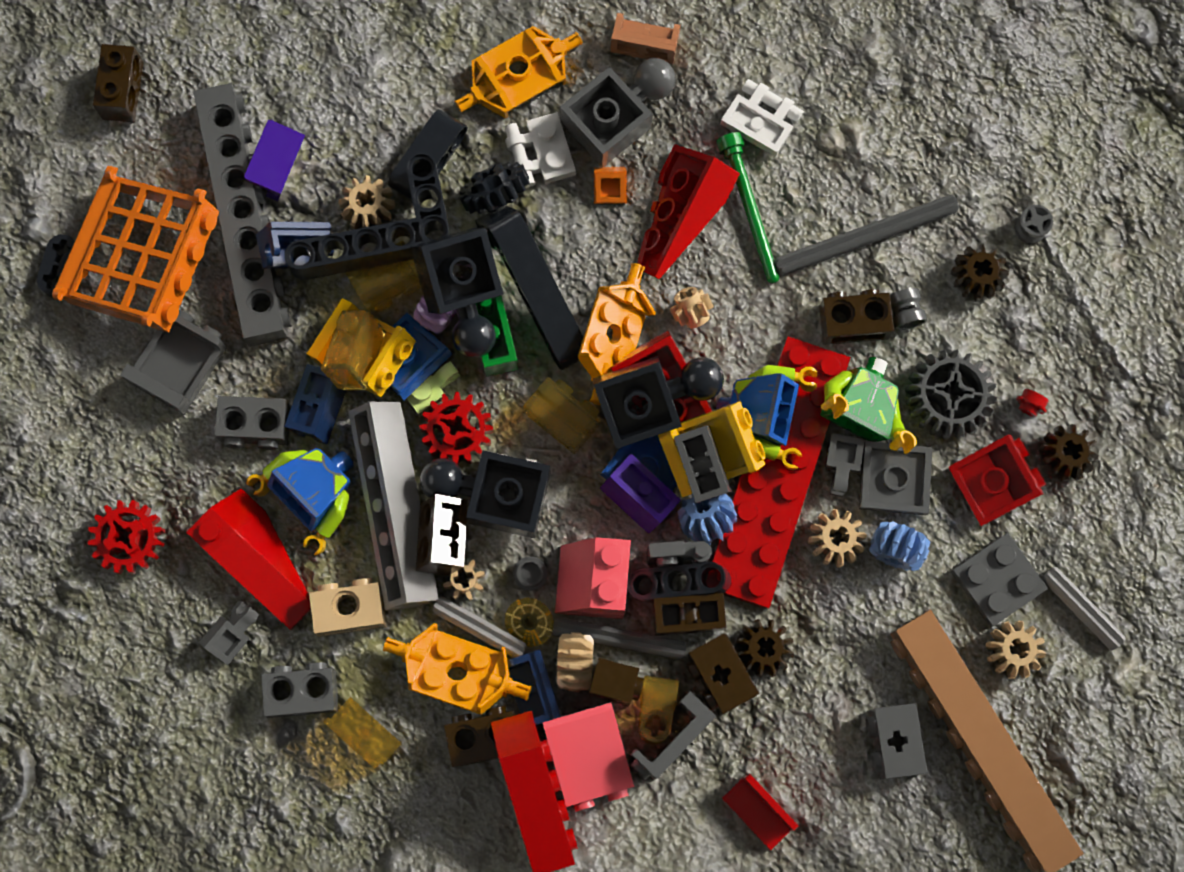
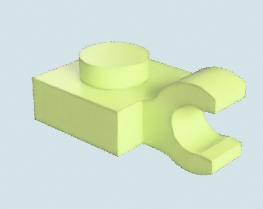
M450 361L443 365L433 376L430 375L407 397V400L419 416L432 408L430 405L431 401L437 404L442 401V394H445L442 389L460 377L459 372Z

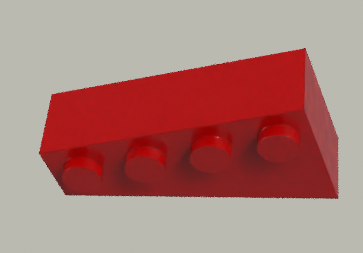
M532 710L491 722L499 761L532 871L553 872L575 865L572 850L578 849L573 828L565 829L564 821L570 820L565 800L557 801L555 792L561 791V786L556 769L548 770L547 762L553 761L548 741H540Z

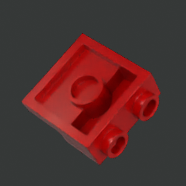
M1008 434L948 467L980 526H984L1044 495L1041 488L1046 483L1036 467L1030 470L1024 459L1029 456V453L1020 438L1014 440Z

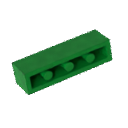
M502 295L476 303L478 314L487 318L493 324L496 332L494 347L488 354L481 357L486 377L519 370Z

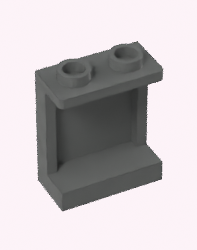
M179 309L178 317L173 322L169 333L157 329L135 365L132 367L127 364L120 376L129 384L185 415L227 347L220 339L221 333L208 325H204L203 328L196 326L192 323L194 319Z
M691 691L676 705L691 721L652 762L647 760L637 749L629 755L634 760L630 766L644 780L649 776L653 780L658 779L716 717Z

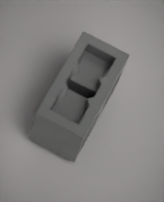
M218 396L214 436L228 448H244L246 443L258 444L260 449L276 450L278 445H288L289 429L284 426L291 406L286 399ZM236 416L244 418L243 425L239 429H228V424L232 418ZM276 418L278 423L274 430L270 432L262 431V424L266 419Z
M327 663L306 664V670L292 671V666L271 667V673L262 674L264 717L277 718L339 712L336 670L327 668ZM315 679H323L326 683L325 693L318 698H313L309 692L311 682ZM281 682H288L291 687L290 696L286 700L278 701L275 697L276 686Z

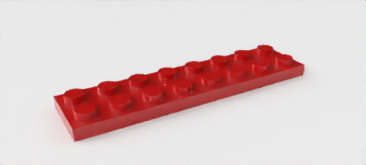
M787 336L777 366L795 368V372H800L805 367H813L817 371V377L806 376L804 378L806 382L817 384V388L814 391L807 392L799 386L787 445H780L782 450H787L788 448L798 449L802 457L796 454H789L786 458L787 463L798 467L796 470L787 469L780 459L776 458L773 461L765 458V465L758 471L747 472L740 476L732 500L737 513V522L733 524V532L724 533L723 541L719 539L712 562L726 568L730 573L731 585L724 595L767 610L770 608L830 423L829 420L820 416L822 411L821 405L825 402L824 385L840 372L847 370L851 357ZM712 570L708 573L706 585L709 588L719 585L721 574L718 570Z

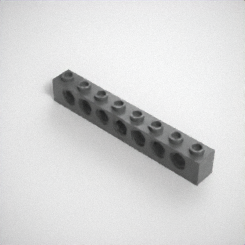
M232 83L193 91L217 210L220 211L218 216L243 339L249 347L287 339L286 328L292 327L288 308H282L280 296L285 295L281 276H275L274 269H263L258 242L252 249H243V244L249 239L257 240L256 234L270 222L268 214L263 215L260 204L266 203L263 188L246 180L238 188L230 187L233 180L237 178L244 179L253 154H250L248 143H253L249 123L244 124L242 119V113H247L243 94H237ZM225 118L232 119L228 126H218L221 120ZM231 148L238 149L236 155L224 157L227 150ZM245 208L251 209V213L246 218H236L240 210ZM258 269L264 270V275L261 279L257 281L249 280V276L253 271ZM264 300L271 302L269 309L265 312L255 311L259 302Z

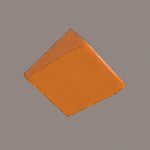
M594 167V204H627L626 167Z

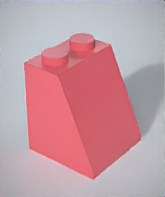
M594 537L561 545L555 614L623 619L626 607L631 540Z
M612 703L543 722L566 807L573 805L576 812L595 806L594 799L607 795L610 802L629 796L627 789L634 787Z

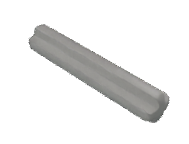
M1052 567L1043 575V582L1110 650H1115L1124 643L1125 636L1058 567Z
M440 596L433 606L432 611L434 614L500 651L502 647H505L506 654L512 658L524 654L527 647L525 642L447 598Z

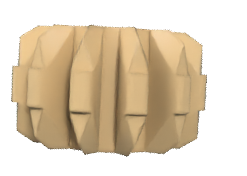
M366 175L364 183L359 184L357 179H352L353 189L343 187L342 193L345 198L339 199L338 204L340 208L344 209L341 213L343 220H351V228L357 229L361 224L363 228L370 227L372 224L380 225L382 224L381 219L391 221L392 215L389 210L395 209V201L390 199L393 195L391 188H383V180L379 178L372 184L370 176ZM371 200L373 202L372 206L368 204Z
M833 509L830 512V519L827 515L821 513L818 516V521L821 525L812 523L809 528L816 536L809 537L808 544L819 545L812 552V555L817 557L823 552L825 554L823 564L826 566L833 557L837 568H841L844 565V558L852 564L857 560L854 552L862 553L865 549L862 544L857 542L867 537L864 532H856V529L861 526L862 522L861 520H856L853 524L848 522L851 518V512L849 511L845 512L842 519H840L837 509ZM836 531L843 535L840 539L845 540V542H841L838 546L831 542L834 537H829V535H833Z
M1009 621L1001 624L1002 631L994 629L990 633L995 641L986 642L985 647L994 650L995 654L989 655L987 660L988 662L998 660L999 664L996 666L995 672L999 674L1007 669L1008 679H1015L1018 673L1022 678L1030 677V669L1037 671L1041 668L1040 663L1035 658L1046 657V652L1037 649V646L1043 644L1045 639L1041 637L1034 640L1032 637L1036 633L1034 626L1029 627L1024 632L1023 621H1016L1014 627ZM1019 645L1022 652L1012 655L1010 647Z
M571 632V634H562L560 636L557 658V684L560 689L579 692V690H588L592 684L594 645L591 635Z

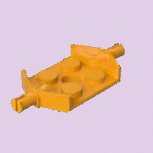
M532 26L473 59V86L470 88V93L454 101L457 108H459L460 113H463V111L470 107L481 104L506 119L508 112L560 82L562 85L566 84L564 56L570 50L583 44L581 37L577 32H574V34L560 41L559 38L555 39ZM521 61L528 68L522 74H515L509 69L511 64Z
M631 263L627 281H621L619 285L601 286L598 288L578 353V359L592 377V382L593 378L613 372L611 367L636 349L645 317L655 316L656 314L646 295L640 289L639 284L645 269L640 264ZM609 326L612 329L611 341H609V338L607 336V329ZM594 388L589 401L601 405Z
M435 623L414 638L411 643L406 644L388 637L383 647L384 652L401 656L402 662L406 663L408 690L480 715L499 699L507 697V694L527 701L532 686L513 681L509 677L505 647H502L501 652L438 631L437 624ZM460 667L467 672V675L461 680H453L447 673L452 668Z

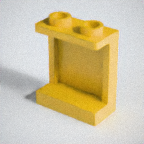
M342 298L306 354L321 368L336 371L345 380L382 397L386 389L392 385L395 375L404 360L410 356L416 340L403 327L397 326L394 328L361 312L352 302Z
M740 401L681 423L682 427L658 435L682 498L693 493L674 436L706 425L710 426L727 479L747 472L758 471L765 465L764 448L759 440H755L751 429L753 426L751 415L746 408L742 407Z

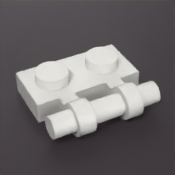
M748 79L742 91L751 95V98L748 100L737 94L721 119L720 125L732 132H740L742 138L776 157L794 127L785 122L784 119L789 117L798 122L804 111L794 106V101L785 97V99H782L770 92L769 87L765 84L760 83L758 85ZM763 102L775 109L776 113L773 115L759 105Z
M558 112L527 120L529 133L526 134L519 132L516 123L505 126L507 148L509 151H512L515 162H519L520 165L523 164L530 178L528 179L530 184L524 186L525 188L535 185L533 174L537 173L542 174L545 184L576 176L575 166ZM533 146L537 159L533 161L528 160L525 148Z

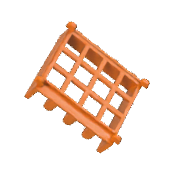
M108 166L105 169V174L56 287L53 289L52 296L58 301L64 299L75 306L169 333L173 322L178 317L179 307L184 295L191 286L192 276L197 264L204 255L205 245L210 233L217 224V217L220 211L205 199L207 191L203 189H196L193 196L118 177L116 176L118 168ZM119 192L137 196L131 210L114 206ZM145 199L163 203L158 217L140 213ZM171 206L190 210L184 224L166 220ZM114 214L128 218L119 239L101 235L108 218H112ZM136 220L154 225L145 246L127 242ZM162 227L180 232L172 254L154 249ZM101 243L116 246L107 268L89 263L95 248H99ZM124 249L142 254L133 275L115 271ZM150 256L168 261L159 283L141 278ZM89 271L103 275L94 297L77 292L82 278H86ZM111 278L129 282L121 304L102 300ZM138 285L156 290L146 312L129 307Z

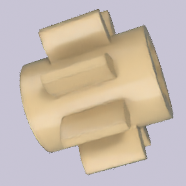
M687 287L680 290L674 296L676 305L672 306L670 311L675 322L679 321L681 326L686 325L688 328H697L709 320L708 310L714 306L708 293L704 294L702 289L697 291L695 287Z
M475 560L470 561L468 566L464 565L463 568L448 575L451 581L443 584L445 589L454 587V600H457L460 594L466 595L469 601H472L471 593L475 590L484 591L482 585L478 584V579L483 578L485 573L484 571L475 573ZM462 572H466L468 577H474L469 580V587L463 588L461 583L455 584L456 581L460 580L459 574Z

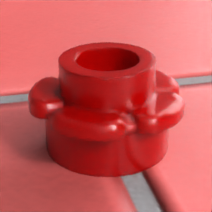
M1024 389L1022 395L1016 397V401L1020 404L1018 409L1026 415L1036 418L1038 414H1045L1047 412L1045 407L1049 400L1033 390Z

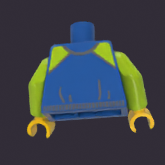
M765 365L750 374L748 378L738 379L733 385L731 397L719 398L716 409L740 401L742 407L746 408L751 415L753 422L751 429L755 440H759L764 448L765 458L773 461L776 458L780 459L787 469L796 470L798 467L787 463L786 458L789 454H796L799 457H802V454L796 448L782 450L780 445H787L798 388L800 386L804 391H814L817 388V384L806 382L804 378L806 376L817 377V371L813 367H805L800 372H795V368Z
M319 448L309 452L306 450L282 452L263 468L261 476L257 474L249 476L246 484L251 487L260 480L261 487L253 495L263 497L271 489L311 532L316 528L317 533L315 535H310L304 539L303 547L307 548L311 540L316 539L320 545L314 555H319L325 551V538L331 537L344 518L349 502L347 489L350 483L345 473L354 464L349 455L343 451H340L331 459Z

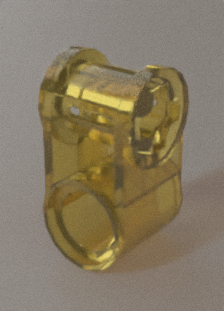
M644 675L640 698L641 711L638 733L645 743L658 745L670 734L678 695V680ZM653 719L658 720V726L664 727V731H659L656 737L651 736V730L645 728V725H650Z

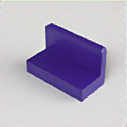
M268 120L248 165L244 180L268 190L266 197L278 201L305 135L275 121Z
M632 454L624 460L600 487L602 492L647 533H651L681 501L676 494Z

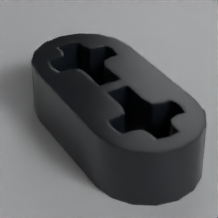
M59 234L49 240L37 275L38 287L51 298H53L52 292L56 284L51 289L47 280L54 279L56 272L57 277H60L70 254L64 253L61 259V256L56 251L58 248L63 249L65 244L72 250L75 243L68 235Z

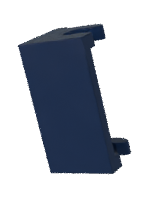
M269 222L256 234L263 269H289L285 260L287 246L297 240L331 234L330 222ZM332 250L328 254V256H333L334 250ZM306 255L300 256L294 264L304 265L309 261L310 257Z
M307 364L284 427L303 438L309 436L315 441L327 445L349 382L336 371Z
M533 651L507 660L509 677L513 681L532 686L527 701L515 696L519 713L532 710L536 726L542 725L543 722L560 718V712L541 651Z

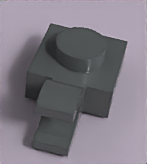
M831 433L825 462V469L834 470L830 495L843 497L844 493L847 492L849 473L858 475L860 472L865 439Z
M240 600L233 607L229 621L221 616L199 643L228 665L250 639L244 634V631L256 621L259 614L244 601Z

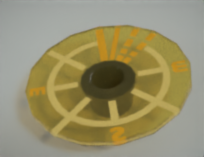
M528 597L517 599L509 606L505 613L507 632L525 642L528 647L542 645L550 638L553 632L554 620L551 611L544 603L537 599Z

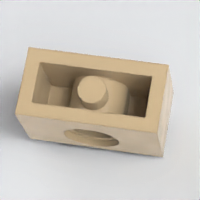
M372 578L353 580L352 586L342 588L338 587V583L323 584L317 586L318 591L309 592L314 634L318 637L387 627L381 585L378 582L373 583ZM346 598H354L357 603L355 611L350 615H342L339 611L340 603Z

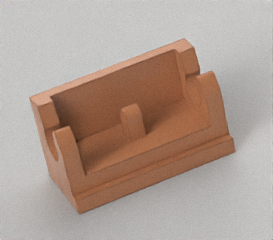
M617 13L611 38V52L644 59L660 58L669 64L674 63L681 25L674 24L673 29L626 20L623 17L624 14Z

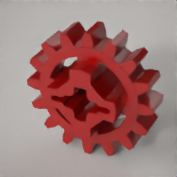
M455 392L453 400H449L446 394H442L443 403L438 405L436 402L431 401L430 405L433 412H423L422 414L423 418L428 421V424L420 425V431L428 433V435L422 438V442L424 445L432 444L429 449L431 456L440 453V458H452L458 465L460 458H465L466 462L471 464L472 454L475 453L481 457V445H491V440L485 436L486 434L494 433L493 426L485 424L492 419L491 414H482L481 412L485 407L484 403L481 401L473 405V395L471 394L465 400H461L459 392ZM457 408V410L453 413L447 415L443 414L444 412L450 409ZM471 413L479 422V430H476V427L471 426L469 423ZM458 423H461L464 432L457 431L455 435H452L450 426L456 427ZM435 428H437L438 431L443 432L445 435L442 440V445L437 441L435 437ZM465 443L471 444L464 449L456 450L460 445Z
M117 500V509H112L110 506L105 505L106 515L102 517L95 514L94 516L95 520L99 522L98 526L88 528L89 532L95 534V539H91L87 543L89 546L97 548L92 557L96 560L104 558L101 566L108 570L114 565V572L120 575L125 567L128 573L132 575L136 574L137 565L148 569L149 565L146 560L149 557L158 560L159 556L154 550L156 547L161 548L165 545L157 539L158 536L165 533V529L162 527H155L161 520L160 517L156 514L149 516L152 509L147 505H144L139 510V503L135 500H131L128 507L122 500ZM123 516H136L141 519L127 522L123 519ZM110 526L108 537L105 539L106 532ZM121 527L130 532L128 537L132 547L122 542L125 538ZM148 536L147 543L143 549L144 539ZM121 552H125L128 555H130L131 558L118 559L113 557V555H118Z

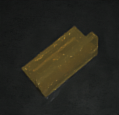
M351 697L332 718L327 717L324 721L334 733L376 770H380L403 744Z

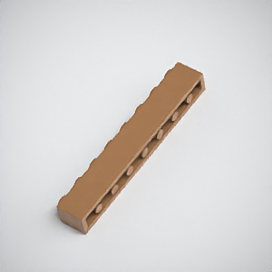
M929 610L890 633L893 638L890 643L894 652L900 659L905 658L912 669L909 671L912 681L919 689L924 688L931 699L927 702L930 710L937 719L942 718L949 728L946 732L948 739L957 750L961 748L968 761L965 762L969 773L975 780L980 779L987 791L984 792V796L993 810H999L1006 820L1003 823L1004 829L1014 842L1019 841L1026 852L1022 854V857L1032 872H1056L1084 854L933 612Z

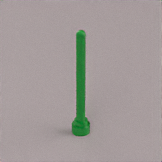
M740 132L729 133L718 138L716 144L719 153L724 155L726 160H729L731 168L740 173L736 181L739 195L766 280L774 284L778 282L779 274L741 158L743 154L742 148L745 145Z

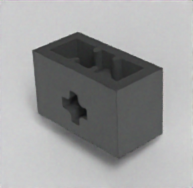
M706 425L674 436L696 503L732 492L710 426Z
M916 703L869 710L870 717H866L865 722L868 737L874 738L876 752H871L874 773H879L880 779L927 774ZM893 733L895 738H901L902 745L896 746V749L894 746H888L887 739L892 738Z

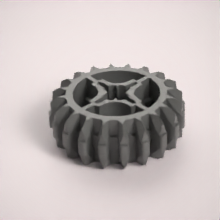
M957 349L953 350L950 358L945 350H940L937 358L933 354H929L925 358L926 363H917L915 366L917 372H911L908 377L913 384L907 385L905 392L914 395L906 400L907 406H916V409L910 414L911 417L921 416L923 418L919 423V428H924L927 424H930L932 426L930 434L933 436L941 429L943 439H949L953 430L955 437L961 439L964 437L965 431L973 435L977 431L976 425L983 427L987 423L984 416L990 417L994 413L993 408L989 405L994 404L997 401V397L989 394V392L996 388V384L986 382L992 375L991 371L981 373L979 370L983 365V361L979 360L973 365L970 363L972 359L971 353H967L963 359H960V353ZM948 371L944 383H935L933 386L926 385L929 376L932 374ZM961 375L971 383L973 388L963 384ZM949 387L952 390V395L957 396L953 401L950 399V394L945 393ZM929 401L936 402L939 405L941 415L932 408ZM975 403L974 410L969 416L954 419V413L958 410V405Z

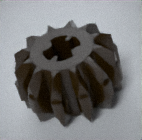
M980 244L976 251L969 246L964 250V255L958 254L954 259L957 266L951 269L950 275L957 277L953 283L955 288L961 286L965 288L962 292V297H967L971 292L975 302L980 301L983 295L988 299H992L996 295L995 291H1002L1005 287L1003 279L1008 277L1009 271L1001 268L1006 263V258L996 259L994 257L997 254V248H993L989 253H986L984 244ZM977 269L984 272L981 277L975 274Z
M1075 424L1069 425L1067 430L1062 425L1054 428V434L1048 432L1043 437L1046 444L1039 447V452L1047 455V457L1040 461V465L1046 466L1050 464L1052 466L1048 473L1049 476H1054L1060 472L1061 481L1066 482L1071 476L1074 480L1078 481L1083 478V472L1090 473L1094 469L1091 462L1097 460L1099 455L1090 451V449L1097 445V441L1091 440L1087 442L1085 438L1088 436V430L1084 429L1077 434ZM1063 450H1072L1074 456H1065Z
M758 619L753 622L755 633L747 626L741 630L743 635L749 640L742 638L736 640L735 644L737 646L746 648L745 651H740L737 654L740 659L748 657L749 661L744 664L747 671L753 665L757 666L755 677L760 678L764 667H766L767 674L772 678L776 676L774 664L782 671L788 668L786 662L781 657L786 659L793 658L794 653L784 649V647L791 645L794 641L793 638L781 639L780 636L786 631L785 626H781L774 632V620L769 619L765 630H763L762 623ZM759 640H761L762 644L768 641L772 645L769 648L772 654L771 657H768L767 653L763 656L759 655L757 652L760 649L757 643Z

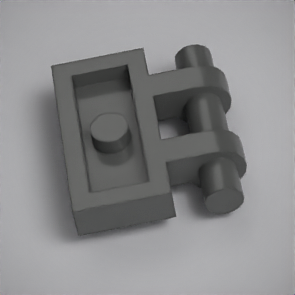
M703 541L649 543L646 551L647 565L664 567L674 566L682 561H690L691 564L707 562L712 550L710 545Z

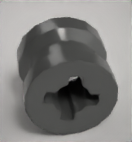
M1031 205L1023 211L1015 222V234L1024 243H1038L1051 230L1053 216L1044 206Z

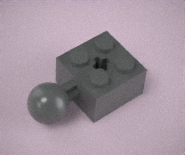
M650 58L638 66L634 75V84L628 87L611 67H608L560 106V122L603 168L651 129L653 113L644 105L643 101L646 98L660 100L668 96L675 86V72L667 61L660 58Z

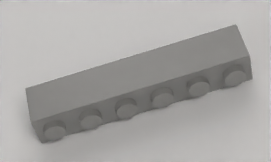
M369 401L348 412L385 610L417 608L437 601L438 594L434 574L416 571L420 500L401 402Z

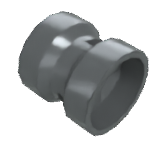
M908 288L890 294L891 308L895 315L893 318L895 330L911 329L927 322L926 313L920 308L921 295L918 288Z

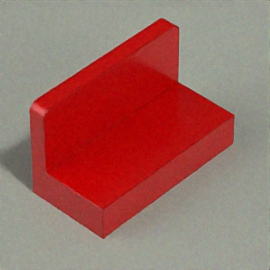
M750 773L745 774L721 798L769 850H772L790 831H795L799 827Z

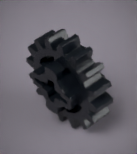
M507 162L503 166L501 163L492 164L489 168L477 172L471 177L472 182L465 184V189L459 191V198L465 210L469 211L470 214L476 211L478 214H481L485 210L487 212H496L500 207L517 200V193L526 190L524 186L530 184L528 180L530 178L523 164L520 165L519 162H515L512 165L510 162Z

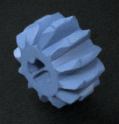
M692 494L691 499L682 500V508L677 511L681 524L680 527L684 535L691 538L694 542L704 541L709 545L716 538L723 541V534L733 532V524L737 522L734 504L727 494L699 503L695 502Z
M893 521L881 522L873 533L869 551L877 560L883 561L887 565L901 568L905 571H917L927 559L930 541L923 533L917 532L915 528L907 527L904 524H897Z

